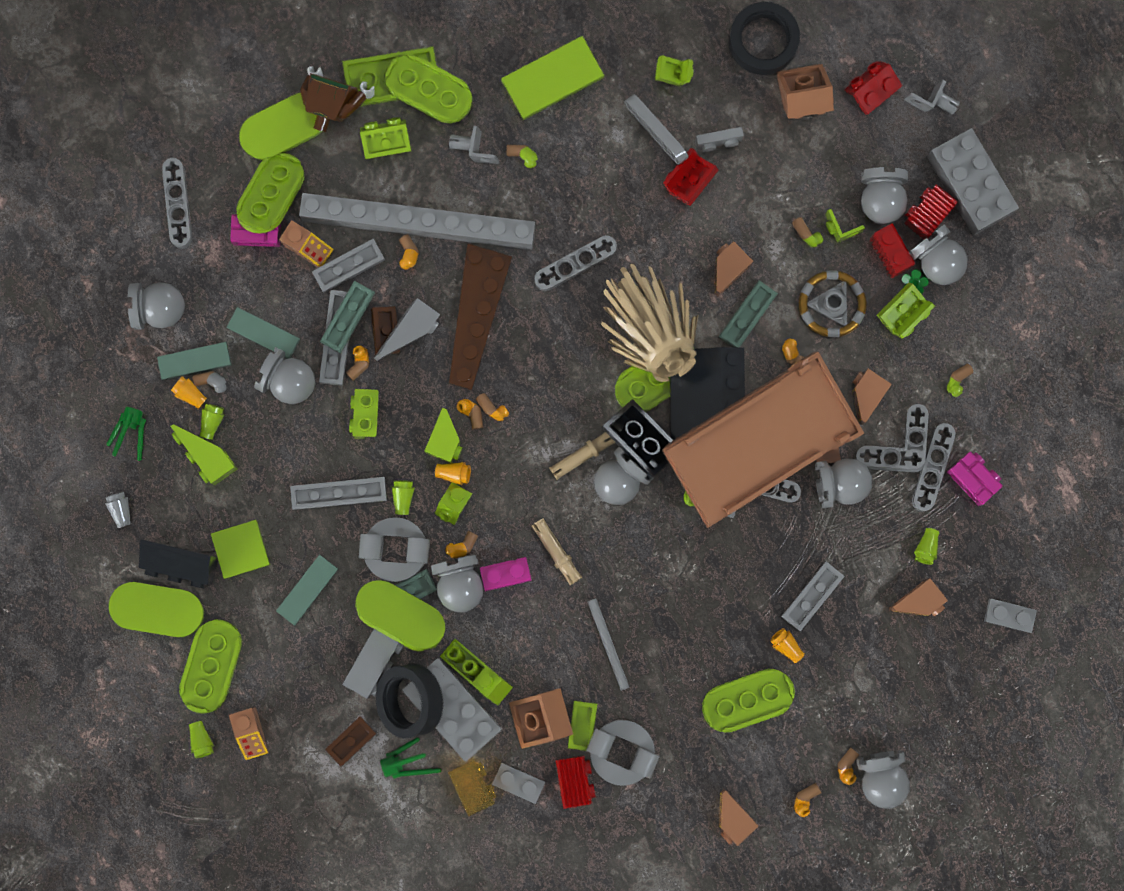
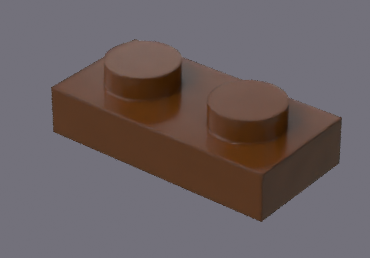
M395 306L373 307L371 309L375 355L397 325ZM400 349L391 354H399Z
M360 716L325 750L342 767L377 733Z

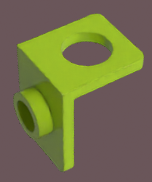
M832 209L827 210L825 214L828 220L826 222L830 235L834 234L837 243L860 234L865 229L864 225L842 234Z

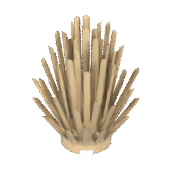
M630 264L633 270L632 276L638 286L635 285L627 269L622 267L620 270L625 278H622L618 285L613 279H611V282L606 280L607 286L616 298H613L606 289L603 292L626 323L623 322L612 308H603L634 343H631L606 323L601 322L605 329L619 338L625 345L615 339H610L607 342L616 346L612 347L613 351L629 358L624 360L625 364L651 372L658 381L667 382L669 381L668 377L679 374L680 377L683 376L696 363L694 358L696 352L693 347L698 315L696 317L693 316L691 319L689 334V301L686 300L684 303L682 283L678 286L681 312L680 322L674 292L670 291L672 311L661 279L657 281L651 267H649V273L652 278L654 291L648 278L641 277L634 264Z

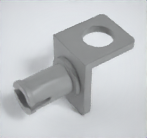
M945 80L936 83L928 101L914 93H910L904 98V101L924 112L933 109L936 105L951 115L958 109L956 106L960 104L959 101L943 93V88L946 84Z
M473 126L471 137L451 134L450 139L452 141H449L450 149L468 150L469 157L474 162L499 164V159L496 155L479 153L482 132L478 126Z

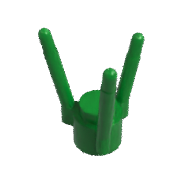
M125 407L124 413H121L120 419L107 441V446H111L122 427L112 456L115 457L127 429L136 430V427L139 426L137 460H142L144 426L146 423V419L142 418L144 412L135 408Z
M418 737L398 749L386 753V758L380 759L384 776H393V779L401 776L440 773L442 770L441 768L400 771L404 769V764L426 757L425 753L405 759L396 756L419 742L420 738Z

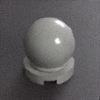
M884 167L865 169L864 173H861V183L867 185L863 190L861 205L863 212L870 220L878 224H889L902 216L908 201L906 190L902 187V184L908 182V171L895 168V172H884Z
M946 225L941 226L931 237L924 239L909 252L914 261L916 259L921 260V268L925 276L933 283L949 285L959 281L965 274L968 263V256L964 248L958 242L948 239L947 235L951 231Z
M163 282L150 284L145 289H143L141 283L129 284L127 297H132L133 307L128 309L131 328L142 330L147 323L154 328L163 329L174 326L181 319L185 311V302L179 289Z
M275 347V354L270 352L259 371L263 376L260 382H255L254 388L262 393L270 389L273 396L282 403L293 405L305 401L314 390L316 384L315 374L311 367L303 360L296 358L285 359V351Z
M619 446L614 451L616 459L607 460L600 465L595 473L593 482L598 496L611 505H624L631 501L638 493L640 483L648 485L654 479V477L651 479Z
M845 458L836 461L831 467L827 461H819L815 464V470H820V479H816L819 502L823 501L822 508L833 507V501L835 500L841 504L852 505L861 502L869 495L872 489V476L867 466L859 460Z
M476 555L458 558V564L450 565L449 562H442L431 565L432 575L440 577L437 584V596L442 605L450 611L466 613L479 605L482 599L483 581L480 575L473 570L474 565L479 564Z
M894 751L870 754L871 759L864 761L863 757L856 759L858 769L865 771L862 778V790L872 805L881 809H892L900 806L906 800L910 791V781L906 772L900 767V764L905 762L904 751H898L897 755H894Z

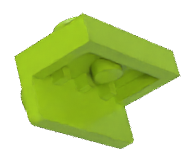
M908 283L876 316L892 335L904 338L914 331V327L921 320L926 319L930 315L935 305L927 301L912 283Z
M355 389V395H351L350 407L354 410V417L350 419L349 432L353 433L355 439L377 436L378 390Z

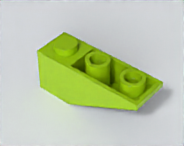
M174 424L171 425L174 431L171 434L178 445L183 443L188 451L185 452V455L192 464H198L201 469L198 473L206 484L210 482L216 485L238 470L225 450Z
M454 639L440 656L497 706L513 688L457 639Z

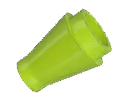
M205 404L201 414L200 437L213 440L214 434L225 415L223 414L224 408L213 404Z
M395 480L394 486H391L395 514L409 515V508L415 489L413 481Z
M926 528L922 539L914 551L916 561L933 565L934 560H937L939 531Z
M203 721L189 724L191 753L194 754L195 758H202L213 754L214 744L203 725Z

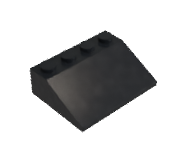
M743 347L694 349L696 352L694 356L696 363L681 377L679 374L670 377V438L673 441L745 397V359Z

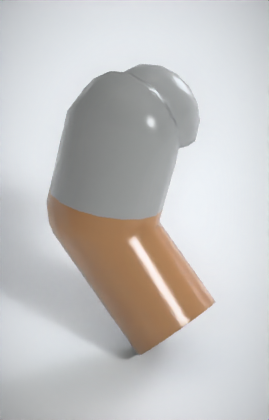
M214 371L193 375L196 387L209 384L214 387L217 393H223L227 389L225 378Z

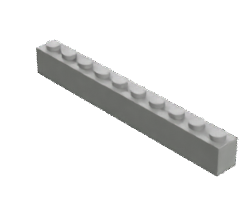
M302 193L299 213L303 222L533 250L535 234L534 221Z

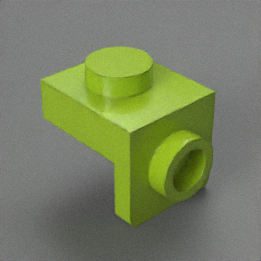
M663 55L658 57L655 80L676 86L689 83L694 73L692 68L693 60L680 61Z
M452 482L439 501L435 515L439 516L441 520L455 525L461 512L470 500L472 493Z

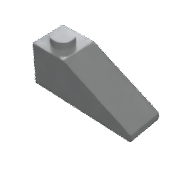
M418 298L415 299L379 349L374 359L378 361L422 338L427 333L432 334L439 324L436 320L440 314Z

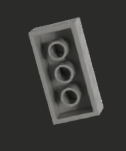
M972 128L936 147L928 154L927 159L947 193L958 201L955 206L973 236L1014 214L1019 209Z
M437 658L427 667L438 680L443 695V713L436 729L464 761L467 762L503 728L444 662ZM411 681L402 691L421 711L420 694Z

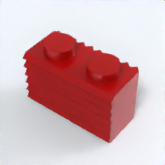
M937 184L933 189L928 187L919 197L923 200L918 207L913 205L905 214L908 219L904 224L923 238V240L931 236L958 203L956 199Z
M893 223L876 231L870 238L872 246H875L874 249L877 250L876 253L879 254V258H882L881 262H884L883 266H886L885 269L888 270V274H891L890 278H895L915 265Z
M584 755L557 759L556 766L563 809L592 804L591 798H596L594 784L588 783L587 775L592 774L590 760H585Z

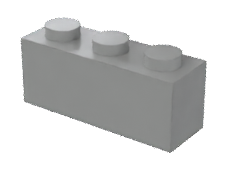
M374 629L342 685L367 699L371 695L376 696V689L380 678L388 669L392 668L394 664L391 662L392 657L395 653L399 655L404 645Z

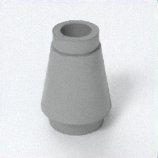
M124 492L105 497L107 501L105 505L117 528L130 525L129 502Z

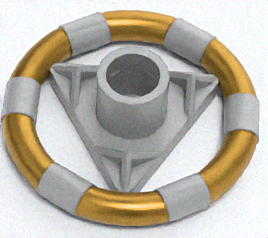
M838 270L823 271L814 275L805 283L800 292L799 311L802 319L812 331L825 337H841L851 333L860 325L866 313V296L861 285L849 274ZM823 280L843 281L807 303L808 297L817 283ZM846 283L851 286L858 299V309L849 324H847ZM808 307L843 327L824 328L814 321L808 311Z

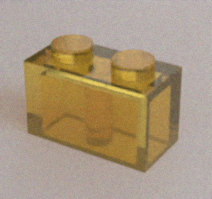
M474 759L448 772L468 817L495 804L494 798L497 795L492 784L487 786L484 779L487 773L482 762L477 764Z

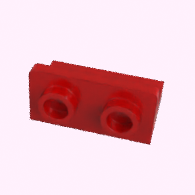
M877 61L870 64L867 71L861 76L852 79L849 83L850 85L845 88L847 94L853 95L862 112L868 115L903 85L890 64Z
M690 148L687 152L688 158L677 165L667 175L663 183L672 196L689 206L693 204L719 171L714 164L700 157L693 148Z

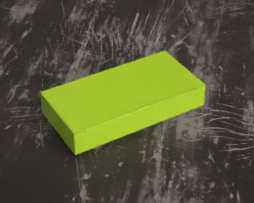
M574 701L571 718L573 735L569 736V749L586 751L594 733L597 711L596 703Z

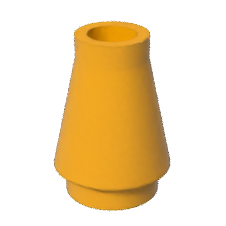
M183 376L171 389L175 394L174 397L198 409L207 399L189 378L186 379Z
M465 462L436 465V478H441L461 486L463 483L468 484L470 481L471 466L466 465Z
M784 628L777 631L770 639V642L773 644L772 647L794 663L799 662L805 655L791 632L786 631Z

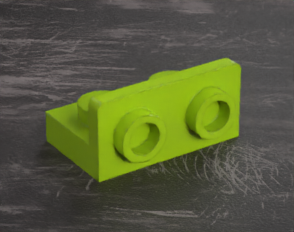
M400 117L387 119V123L378 124L377 121L367 122L364 124V127L360 128L365 159L411 151L406 120H401Z

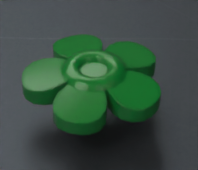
M919 269L912 270L911 275L909 273L903 274L901 279L905 283L903 288L908 283H912L921 294L924 292L923 287L929 283V279L926 276L921 277Z

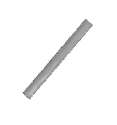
M597 599L587 601L620 690L627 689L629 684Z

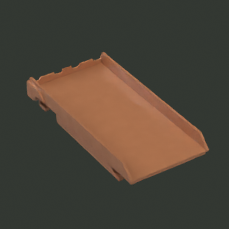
M813 352L791 365L782 374L670 442L662 450L706 527L709 528L832 449L836 450L845 443L855 440L863 435L864 432L819 352Z

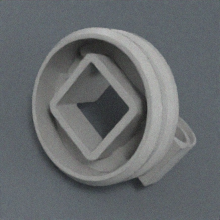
M398 517L387 518L376 523L367 534H360L358 558L364 559L368 568L379 578L391 582H400L416 575L424 564H428L430 540L426 539L423 532L411 521ZM385 536L408 538L407 563L382 562Z
M616 720L604 725L600 729L595 728L586 751L590 752L592 765L598 775L611 784L621 786L634 784L644 777L651 779L660 757L655 754L654 743L649 733L639 724L628 720ZM615 736L639 745L630 769L606 760Z

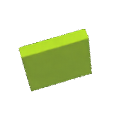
M257 520L211 533L224 579L270 565Z

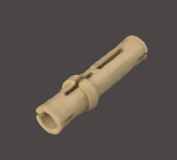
M605 432L593 441L588 440L585 446L552 467L550 466L549 469L554 473L553 475L556 480H558L593 456L596 458L599 456V452L616 442L609 438L610 436Z
M544 518L534 523L531 527L553 558L556 569H560L569 585L580 580L582 576L572 563L571 556L567 555Z

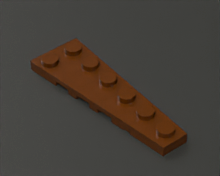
M471 244L467 245L449 380L451 385L468 390L473 389L512 256Z

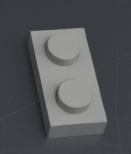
M742 127L696 135V150L702 149L703 152L715 150L716 146H737L739 142H742L744 136Z
M989 599L984 622L1032 633L1037 610Z
M502 762L492 785L536 804L545 781Z

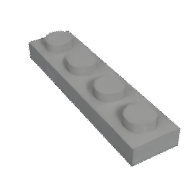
M330 291L326 329L347 294L346 291ZM349 341L341 354L325 345L323 346L319 383L344 385Z
M385 477L290 486L292 510L387 501Z

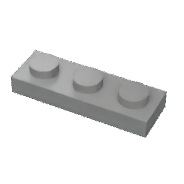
M373 238L313 270L312 273L322 292L325 293L385 261V258Z
M827 561L824 562L781 617L800 632L845 576Z

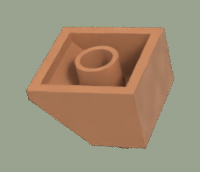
M822 64L777 72L783 108L788 119H798L806 115H821L834 111L833 86Z
M560 688L509 702L521 749L573 735Z

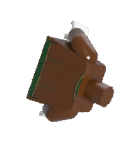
M313 66L307 68L309 75L305 78L300 88L306 112L317 115L313 128L323 132H327L330 119L342 122L353 114L366 99L372 98L375 94L374 86L370 90H366L367 82H362L360 85L361 91H358L356 87L323 77L321 67L314 73Z

